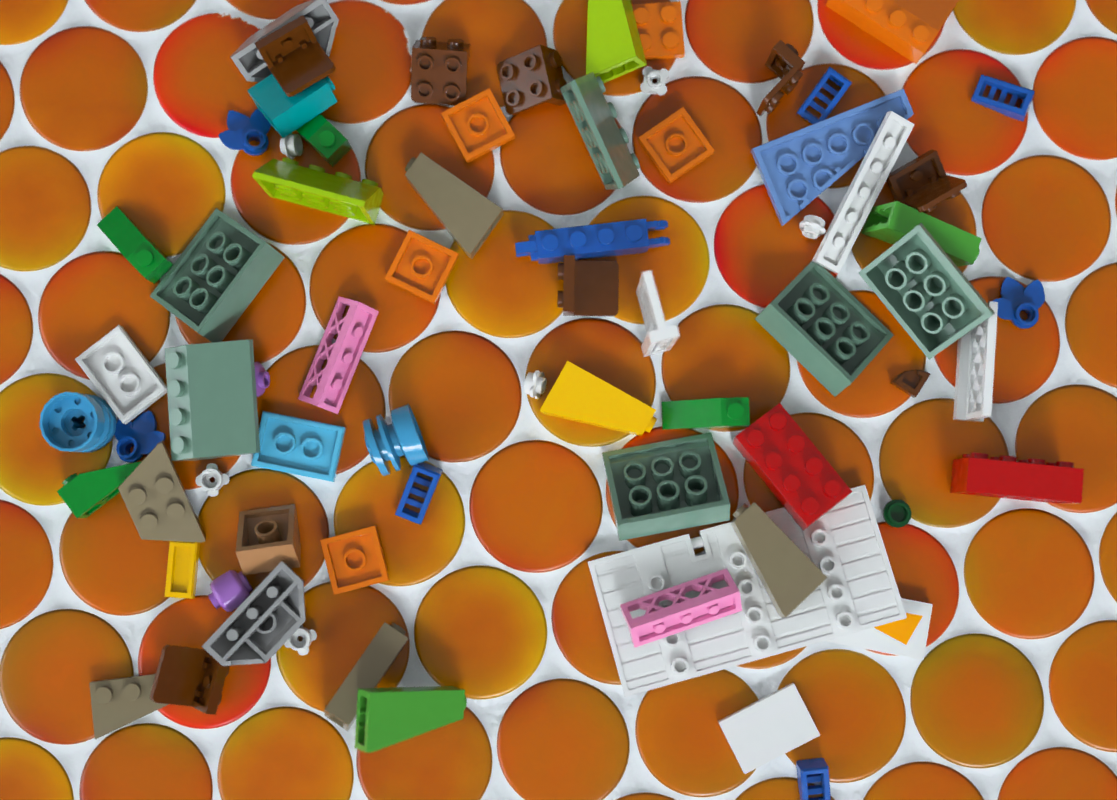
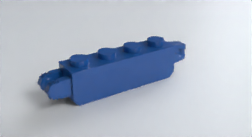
M646 219L535 231V235L528 236L529 241L515 243L516 257L531 256V261H538V264L564 262V255H575V260L644 253L649 248L668 246L670 244V238L668 237L648 238V231L666 229L668 221L646 222Z

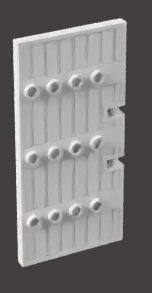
M862 485L851 488L852 493L804 531L784 507L765 512L827 577L786 618H782L777 613L731 525L734 521L700 530V536L690 539L689 534L588 561L624 696L638 694L907 618L866 486ZM703 547L705 554L695 556L694 549ZM727 568L740 591L742 611L639 647H634L629 627L620 608L621 604ZM725 580L713 583L711 587L721 589L728 585ZM693 590L687 592L684 597L692 599L698 597L700 592ZM664 600L659 602L658 606L666 608L671 606L673 601ZM637 609L630 612L632 619L644 615L646 610Z

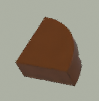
M923 370L905 371L897 375L891 381V384L915 398L929 378L930 373Z

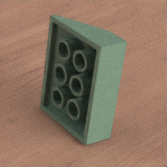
M592 72L561 87L560 91L605 189L623 188L640 175L637 170L641 168L636 155L634 153L630 154L626 146L629 143L627 134L622 127L618 128L614 118L617 117V113L613 104L606 102L603 92L606 90L599 76L595 77Z
M216 208L150 297L209 341L222 342L285 257L260 237Z
M922 223L859 272L860 276L929 360L995 313Z
M811 261L755 318L834 397L859 376L894 336L823 266L814 261Z
M253 340L189 344L165 348L171 461H197L260 453Z
M711 432L602 453L619 541L730 520V501Z

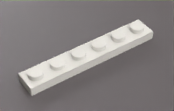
M893 111L886 113L812 261L834 273L840 272L915 124Z

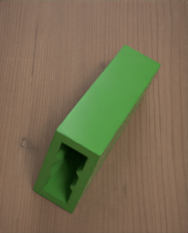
M898 201L872 207L861 232L864 235L894 245L917 225L922 223L958 267L974 263L979 255V245L982 239L928 214L919 213L918 210Z
M454 686L358 688L355 748L366 753H372L463 719L464 710L467 705L465 690Z

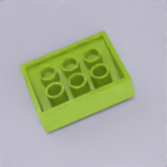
M283 158L282 161L272 159L253 172L252 177L269 197L375 225L384 193L378 187V183L362 179V182L351 180L352 177L342 172H336L335 175L325 173L324 168L316 165H309V168L298 165L299 162L290 158Z

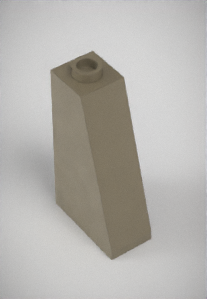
M420 153L417 158L413 157L406 165V179L465 254L472 259L504 215L503 209L426 155Z
M755 502L749 507L744 503L733 514L736 520L731 525L777 613L782 618H786L827 577Z
M384 622L325 708V717L346 731L350 729L357 716L358 688H377L407 643L408 637L405 636L406 631L395 623L389 625Z

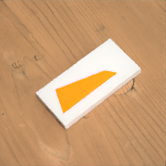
M901 598L907 618L830 639L827 642L924 660L933 604Z

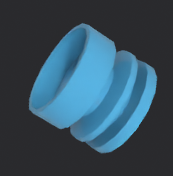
M63 392L53 396L45 404L40 414L39 426L43 438L50 446L60 451L92 453L103 449L111 441L116 431V417L106 400L96 395Z
M409 404L391 410L392 424L387 425L382 415H377L378 429L375 428L370 418L363 420L364 439L373 463L377 465L383 476L389 475L391 472L388 463L390 460L396 471L401 470L400 457L403 455L411 466L429 460L421 431Z

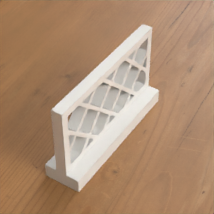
M652 271L642 272L636 294L647 335L641 345L643 357L671 350L680 334L677 324L669 327L666 326Z
M987 302L995 313L958 339L953 420L983 422L984 418L991 417L998 302Z

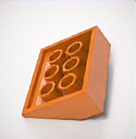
M828 0L825 6L911 62L917 64L959 0Z

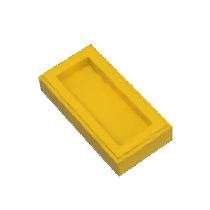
M170 541L165 597L195 598L200 542Z

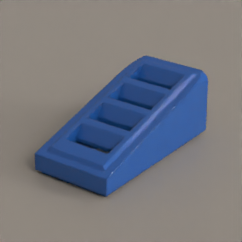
M829 67L797 111V114L811 124L825 120L852 82ZM830 79L841 87L840 91L838 92L832 88L826 81ZM821 88L834 95V99L830 100L820 93ZM815 96L829 105L826 110L812 101ZM809 105L822 114L819 119L806 110Z
M981 74L971 101L1024 122L1035 91ZM989 85L991 90L988 97H983L984 90ZM997 89L1001 90L998 101L993 100ZM1007 94L1012 95L1009 105L1004 103ZM1018 98L1023 100L1020 108L1014 107Z
M425 462L414 465L395 515L421 525L443 470ZM418 472L433 477L432 481L417 475ZM416 482L429 487V490L425 491L413 486V484ZM409 494H415L417 496L425 498L424 502H421L419 500L409 497ZM405 504L420 508V513L405 508Z
M823 758L796 761L800 800H831L829 766ZM820 782V784H821V785L807 786V783ZM822 794V797L808 798V795Z

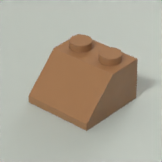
M295 504L239 512L235 552L243 575L273 571L281 561L291 569L300 567L301 543Z

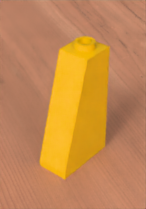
M569 361L566 362L540 409V412L546 415L642 436L644 431L650 433L657 421V418L653 416L656 409Z

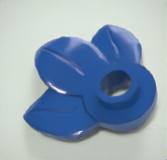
M258 108L252 113L250 118L230 110L227 115V127L229 130L219 134L221 142L232 150H244V152L252 156L263 154L269 145L267 137L271 129L269 121ZM255 140L258 141L260 144L258 146H252L250 145V142Z
M1006 277L1000 288L1001 298L993 300L998 302L997 316L1001 319L1011 320L1018 328L1028 329L1038 321V309L1045 301L1044 288L1039 280L1031 282L1024 288L1016 280ZM1020 311L1027 313L1026 320L1020 318Z
M152 411L144 412L128 424H123L118 419L114 435L118 440L116 450L121 460L127 463L137 462L143 455H148L160 441H165V433L156 431L157 421ZM134 446L133 452L130 453L131 447Z

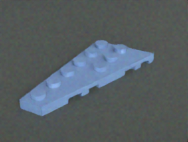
M904 89L751 150L781 227L866 155L887 112L893 111L906 120L914 114Z

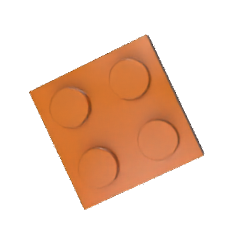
M681 1L631 4L645 59L684 58Z
M490 88L441 113L466 163L515 139V134Z
M684 107L638 137L639 143L669 184L715 152Z
M409 230L385 277V281L436 304L459 258V253Z
M376 525L320 540L334 595L390 580Z

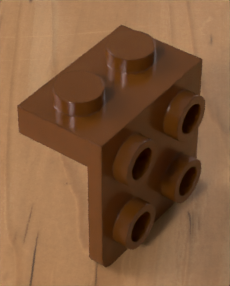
M303 15L254 43L267 67L288 97L302 92L314 83L326 78L336 69L331 59L318 43Z
M421 37L420 40H416L412 47V101L442 105H457L465 101L467 62L470 57L471 44H464V41L461 39L437 42V39L434 37Z
M781 40L773 47L765 64L781 80L762 100L757 111L760 117L765 112L771 114L780 104L784 92L787 95L790 94L803 76L801 70L805 62L798 56V51L792 45L785 44Z
M538 45L498 63L497 73L506 112L509 115H516L545 102L559 106L566 104L560 88L566 85L567 82L563 77L561 68L562 58L557 50Z
M932 149L891 172L886 180L894 200L918 210L919 213H928L937 207L936 204L943 200L957 197L961 193L960 190L967 187L964 179L946 175L937 151Z
M564 255V263H558V280H563V291H558L557 307H563V316H616L618 314L619 264L616 261L575 260V255Z
M166 645L162 649L150 699L155 703L192 706L205 714L216 715L218 705L222 699L225 678L229 673V666H222L205 649Z

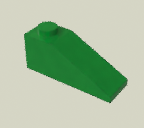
M320 114L295 130L332 167L352 149L348 140Z
M118 206L97 224L122 255L150 282L155 284L174 265Z
M749 397L662 402V430L746 428L750 426Z
M140 462L81 473L79 475L75 473L62 482L64 486L57 493L76 518H87L120 493L119 486L135 470Z

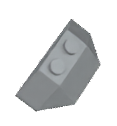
M309 0L297 5L251 35L230 56L244 78L250 82H260L272 74L254 43L302 15L307 20L318 43L329 57L339 19L327 0Z
M281 561L202 647L222 666L267 663L306 621L303 580Z

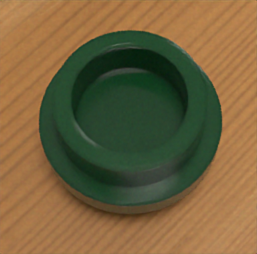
M891 500L883 508V518L891 527H903L911 519V509L902 500Z

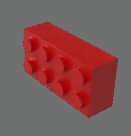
M780 403L734 438V446L803 531L852 493L851 489Z
M985 453L962 454V458L953 460L950 493L1056 504L1082 503L1084 469L1074 468L1073 462L1056 461V463L1047 462L1045 465L1044 459L1028 458L1027 460H1018L1017 462V457L1000 455L999 457H990L988 459V454Z

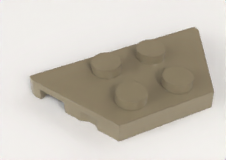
M160 441L122 482L118 489L141 539L202 543L206 541V536L171 461L163 441Z

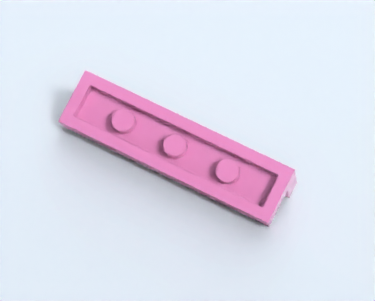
M338 297L299 394V400L335 414L339 413L379 311L361 302ZM346 305L350 306L347 315L342 319ZM338 333L336 342L332 344L334 335ZM327 359L326 367L322 370V364ZM317 384V389L314 394V397L310 398L312 389Z
M727 568L620 605L635 648L742 611L740 591ZM725 580L728 585L721 589L711 587L713 583ZM693 590L700 592L698 597L692 599L684 597L687 592ZM661 601H673L672 605L666 608L658 606ZM637 609L646 610L644 615L632 619L630 612Z

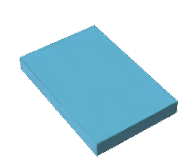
M263 411L259 427L260 453L253 454L251 466L335 482L346 428Z

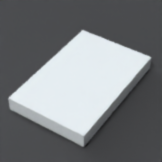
M120 325L75 358L76 362L123 424H128L167 393L166 383Z
M794 683L718 721L744 774L820 736Z

